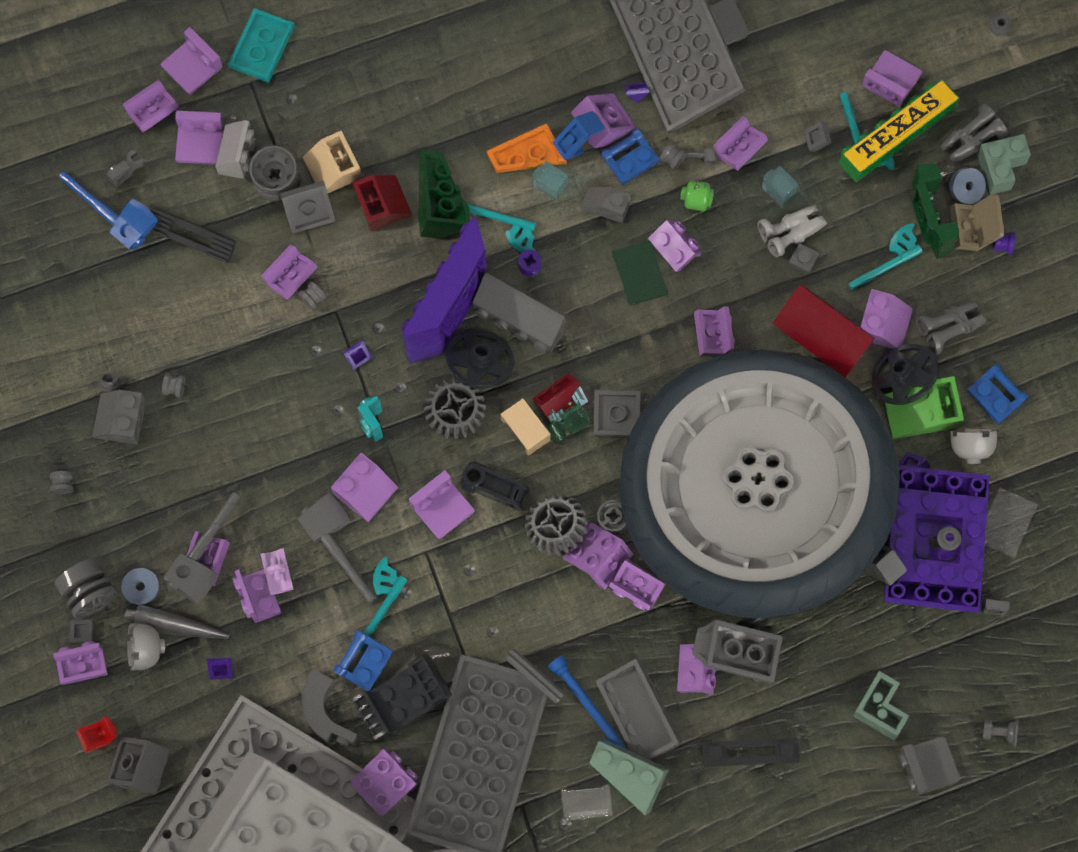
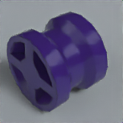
M1004 233L1003 237L994 241L993 252L1005 251L1007 254H1012L1016 233Z
M526 250L520 254L518 260L520 272L526 277L536 276L541 270L540 255L534 250Z

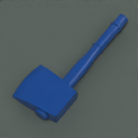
M66 171L59 175V178L67 186L72 188L84 201H87L101 216L113 225L110 233L128 249L134 250L137 246L140 247L144 243L145 237L158 221L147 207L133 198L121 214L117 215Z

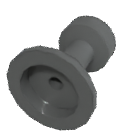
M1019 719L1015 722H1010L1008 727L995 726L992 720H985L983 739H991L992 735L1005 736L1007 741L1016 748Z

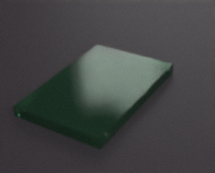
M650 240L612 251V257H614L629 306L668 295V290L666 289L652 247L653 244Z

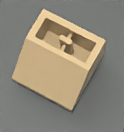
M342 131L321 139L303 156V160L314 182L324 181L327 193L362 178L360 167Z

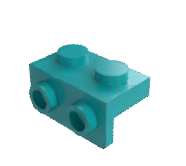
M378 396L368 397L357 407L361 419L359 421L367 438L372 436L374 441L377 442L383 438V434L375 416L382 412V407Z

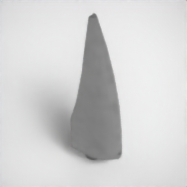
M139 605L136 611L126 609L125 618L134 620V623L149 624L161 634L229 639V634L167 611Z

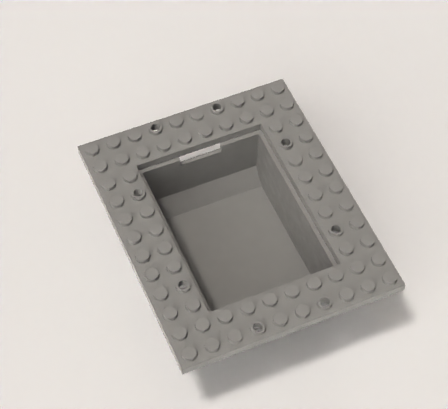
M240 695L141 852L460 851L406 836L416 802L414 799L405 795L384 816L378 815L351 785V780L362 770L361 767ZM290 766H297V771L289 773L288 769ZM204 770H211V775L203 777ZM391 827L398 828L396 835L389 833ZM166 831H171L172 833L169 839L164 838Z

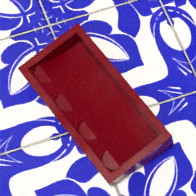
M802 284L796 289L772 323L845 378L851 374L875 339Z

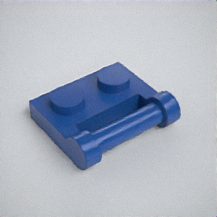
M638 128L633 130L630 136L608 150L605 148L600 151L602 159L622 186L659 163L658 156L646 142ZM635 142L639 145L638 148L616 162L612 158Z
M998 363L969 387L966 392L997 424H1000L1024 403L1029 396L1025 391L1021 392L1001 371L1002 368ZM993 377L1015 398L1012 403L990 381Z
M357 629L353 635L355 637L340 664H336L333 671L364 690L371 691L394 651ZM362 643L368 644L369 646L353 672L349 671L348 667Z

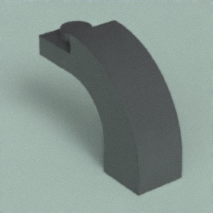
M312 669L302 693V706L306 720L314 733L324 742L330 744L333 736H335L337 743L348 747L349 744L355 747L359 739L358 735L331 721L326 713V701L335 685L334 680Z

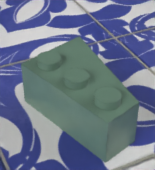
M606 739L598 741L589 762L644 815L651 812L669 768Z

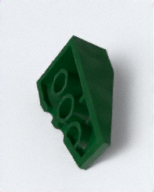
M420 150L418 220L420 237L443 239L460 232L465 222H470L469 206L466 201H463L460 195L461 190L458 185H455L451 177L452 172L442 152Z

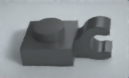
M135 149L127 154L126 162L123 160L121 163L114 164L107 173L110 182L115 188L131 177L134 170L144 165L145 162L142 158L138 161H133V158L137 156Z

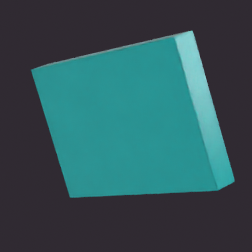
M254 8L231 56L228 67L269 83L295 28V23Z

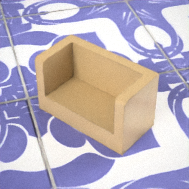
M521 399L501 413V421L508 424L524 445L528 456L550 441V433L524 399Z

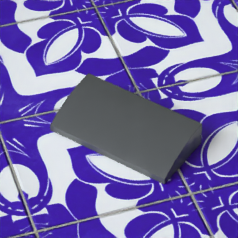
M634 659L596 680L630 751L652 760L683 744L641 659Z

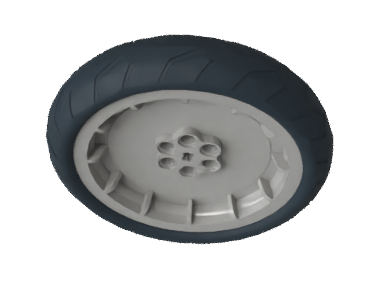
M764 349L736 351L716 356L682 372L663 386L645 407L631 430L623 452L620 472V501L627 530L640 556L653 572L675 592L695 604L719 613L745 618H768L795 614L814 608L832 599L857 580L871 565L884 546L896 515L899 499V467L893 440L887 427L873 404L854 383L844 378L832 368L799 354ZM747 458L755 459V463L752 465H746L744 461ZM777 461L779 465L771 468L767 466V463ZM733 476H739L741 478V480L738 483H732L729 481V479ZM758 479H762L760 485L755 484ZM780 481H785L788 483V486L778 488L776 484ZM743 496H747L751 499L746 504H742L738 501ZM765 499L774 501L773 505L768 507L762 505V502Z

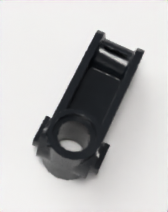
M475 461L473 463L470 462L464 468L460 482L463 490L473 494L477 493L515 510H522L523 506L521 504L526 493L530 492V488L527 485L486 468L485 465ZM471 473H477L480 479L476 482H471L467 477Z

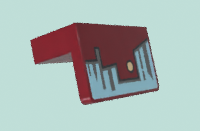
M569 373L532 398L535 406L544 413L551 426L557 425L589 402L579 381Z

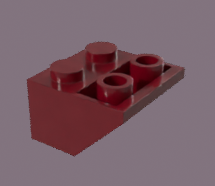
M371 175L352 182L355 195L370 231L412 216L396 175Z

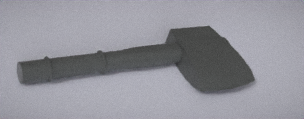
M234 492L225 501L222 509L213 522H211L206 532L199 538L188 556L179 554L164 576V580L168 582L167 586L175 592L179 591L196 604L209 592L218 575L198 561L240 499V496Z
M328 493L311 507L308 506L302 510V515L297 520L314 544L320 540L334 559L345 570L346 575L350 577L359 589L361 595L370 604L377 598L331 535L350 523V520L341 504Z

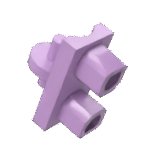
M284 549L261 554L270 595L294 590Z

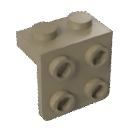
M992 194L975 205L954 203L949 206L951 221H957L959 228V238L956 241L955 249L978 251L1003 237L1004 225L998 194Z

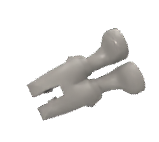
M816 205L803 208L792 214H786L778 224L772 225L767 219L758 221L760 235L765 243L768 242V249L774 257L782 256L789 244L804 242L807 237L827 225L823 216L816 217L820 212ZM785 231H790L787 235L781 238L776 237Z

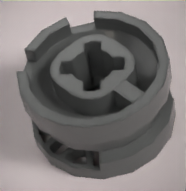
M608 500L598 509L597 525L611 534L613 533V535L623 533L627 527L623 517L621 502Z

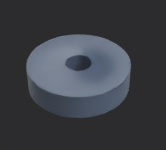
M961 168L952 175L949 183L951 196L962 204L978 202L984 195L986 188L984 176L974 168ZM967 182L969 183V188H968V189H966V183H967Z
M136 568L125 575L121 589L126 600L132 605L147 606L158 597L160 583L152 571L145 568ZM139 584H144V589L138 591L137 586Z

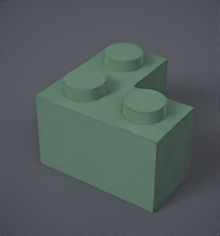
M1024 134L981 144L977 156L990 195L1011 190L1016 181L1012 168L1027 164L1031 153Z
M879 671L853 717L890 739L895 740L909 717L906 713L889 704L900 683Z

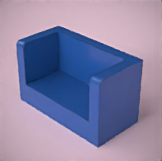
M591 111L575 117L554 140L553 144L563 159L568 160L581 155L584 152L582 149L583 144L592 135L602 132L605 127L596 114Z

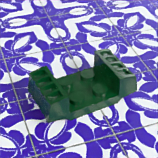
M936 164L917 165L916 173H914L913 180L911 181L913 188L911 203L923 241L930 245L936 259L953 252V248L959 238V228L957 221L939 225L941 222L940 215L937 210L934 211L932 203H934L933 195L937 193L943 177Z

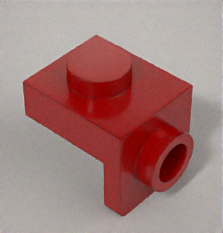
M108 716L103 717L99 722L79 728L76 731L85 753L110 745L117 737L116 726L110 721Z

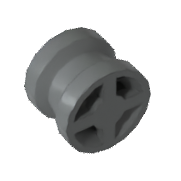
M671 142L662 152L659 160L667 162L672 170H676L686 158L687 152L679 150L677 144Z
M313 282L308 284V288L305 291L298 293L300 299L311 310L317 307V303L326 299L323 291Z
M166 372L162 384V395L174 394L176 397L182 398L186 377L183 375L176 377L172 373Z
M55 471L49 474L52 481L50 493L56 495L73 493V486L71 485V480L73 479L72 472Z

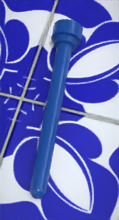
M561 655L551 662L547 667L553 674L556 673L557 676L562 677L611 742L626 748L613 728L568 671V662L564 656Z

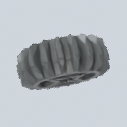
M454 377L451 384H448V381L444 379V386L441 387L436 383V391H429L431 398H425V403L429 405L424 407V412L428 413L425 416L426 421H432L430 428H437L436 432L438 435L445 431V438L447 439L451 433L454 434V439L456 440L458 439V433H462L463 437L466 438L467 430L475 433L473 425L481 427L482 424L479 419H485V413L481 412L486 410V405L482 403L485 401V398L481 395L478 396L480 394L479 388L473 389V387L465 386L461 382L458 384ZM454 393L463 394L467 396L469 399H459L454 395ZM444 396H447L448 402L441 406L440 410L436 411L439 401ZM452 401H453L454 405H456V407L459 408V411H458L459 417L457 416V413H456V412L452 409V407H451V406H452ZM474 406L472 415L466 421H463V414L469 411L470 407ZM440 418H452L456 424L446 423Z
M553 494L550 500L544 496L545 502L543 503L536 501L537 508L530 507L532 515H526L528 523L525 524V529L528 531L526 535L531 540L532 546L537 547L541 553L546 551L549 556L553 551L559 556L561 550L568 554V548L571 546L577 549L575 542H583L581 535L587 534L586 526H588L585 510L582 509L581 504L576 503L572 497L567 500L564 494L559 499L557 495ZM554 519H556L557 523H559V531H557L556 527L554 526ZM544 536H556L557 538H546Z

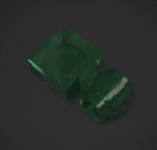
M577 402L559 414L562 423L554 420L547 424L545 428L550 433V440L556 443L566 437V430L573 435L590 424L591 420L581 404Z

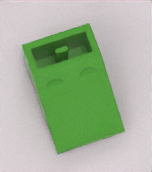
M954 376L936 379L930 391L915 402L905 405H892L884 402L892 439L960 428L964 421ZM912 387L908 397L916 394L923 387ZM893 392L884 394L890 398H893Z

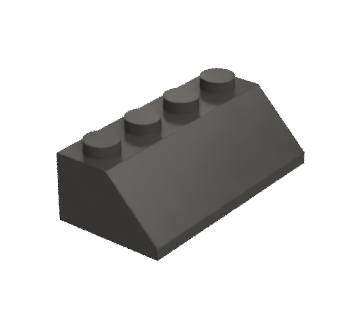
M488 273L484 275L473 300L475 314L483 319L489 318L493 320L494 324L502 330L509 329L522 341L528 340L532 342L533 346L539 351L552 353L565 332V317Z

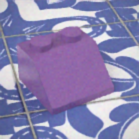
M614 93L587 96L571 112L575 118L593 111L605 127L602 132L592 135L587 140L593 148L607 147L631 134L636 129Z
M871 289L860 327L875 338L872 342L873 344L890 349L898 348V346L903 345L913 308L892 294Z
M362 453L357 456L331 486L333 495L367 522L374 517L398 489V486Z

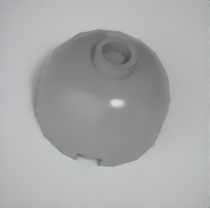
M965 429V432L952 430V449L958 457L967 459L968 464H981V459L990 457L996 448L997 430Z
M130 623L128 634H132L130 641H127L128 664L131 666L130 670L149 669L158 662L160 653L165 652V640L160 639L159 632L149 624Z

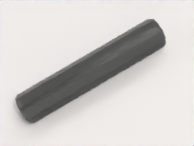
M512 649L507 654L506 660L554 703H558L563 698L564 692L518 651Z

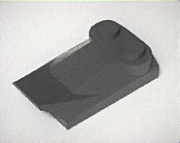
M715 619L710 624L697 629L692 654L706 667L752 678L757 682L773 683L783 636Z

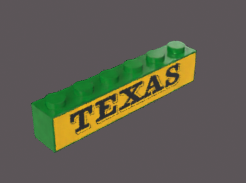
M943 80L936 84L931 83L925 88L922 95L912 97L906 107L903 109L901 107L897 108L891 114L890 119L887 121L881 120L874 127L875 130L861 135L855 145L852 146L850 144L841 151V158L838 164L857 183L954 110L960 98Z

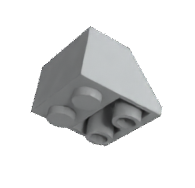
M243 120L225 125L216 162L218 174L244 179L246 172L250 171L251 159L249 157L251 151H255L256 138H254V130L251 129L249 121Z

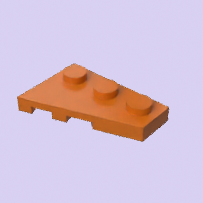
M547 124L486 151L496 173L566 164V160L563 159L553 144L555 138Z

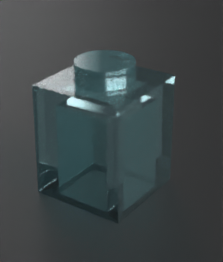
M547 161L542 167L538 166L532 175L534 187L554 200H557L568 184V175Z
M781 166L775 170H769L763 177L762 189L780 206L787 202L798 190L799 184Z

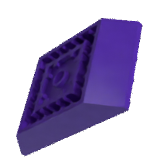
M473 217L469 223L465 222L460 231L461 237L458 242L454 241L448 251L450 255L446 262L442 261L438 266L436 272L438 275L434 281H429L423 300L419 299L413 309L415 313L411 320L407 319L403 324L401 331L403 332L407 360L410 363L444 354L472 307L482 279L487 273L485 247L477 219Z
M898 465L900 478L899 499L896 515L887 538V547L895 551L907 571L893 584L888 585L884 583V602L979 613L990 475ZM945 527H953L959 531L961 543L955 550L947 551L941 547L932 549L928 544V540L930 538H937L940 530ZM952 535L945 536L948 542L954 540Z

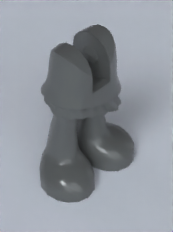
M982 104L978 108V116L963 129L954 130L940 145V148L943 152H947L955 146L959 148L949 158L954 164L977 153L981 144L991 137L996 136L999 140L1009 137V133L1002 120L996 118L995 112L991 107ZM991 123L974 137L971 136L972 133L983 125Z
M977 301L944 309V314L937 317L921 315L916 318V325L923 336L928 335L926 340L927 346L934 356L939 355L943 351L944 343L950 338L960 334L967 335L987 322L985 314L970 320L966 316L980 308ZM948 323H952L953 325L942 331L930 334L937 328Z

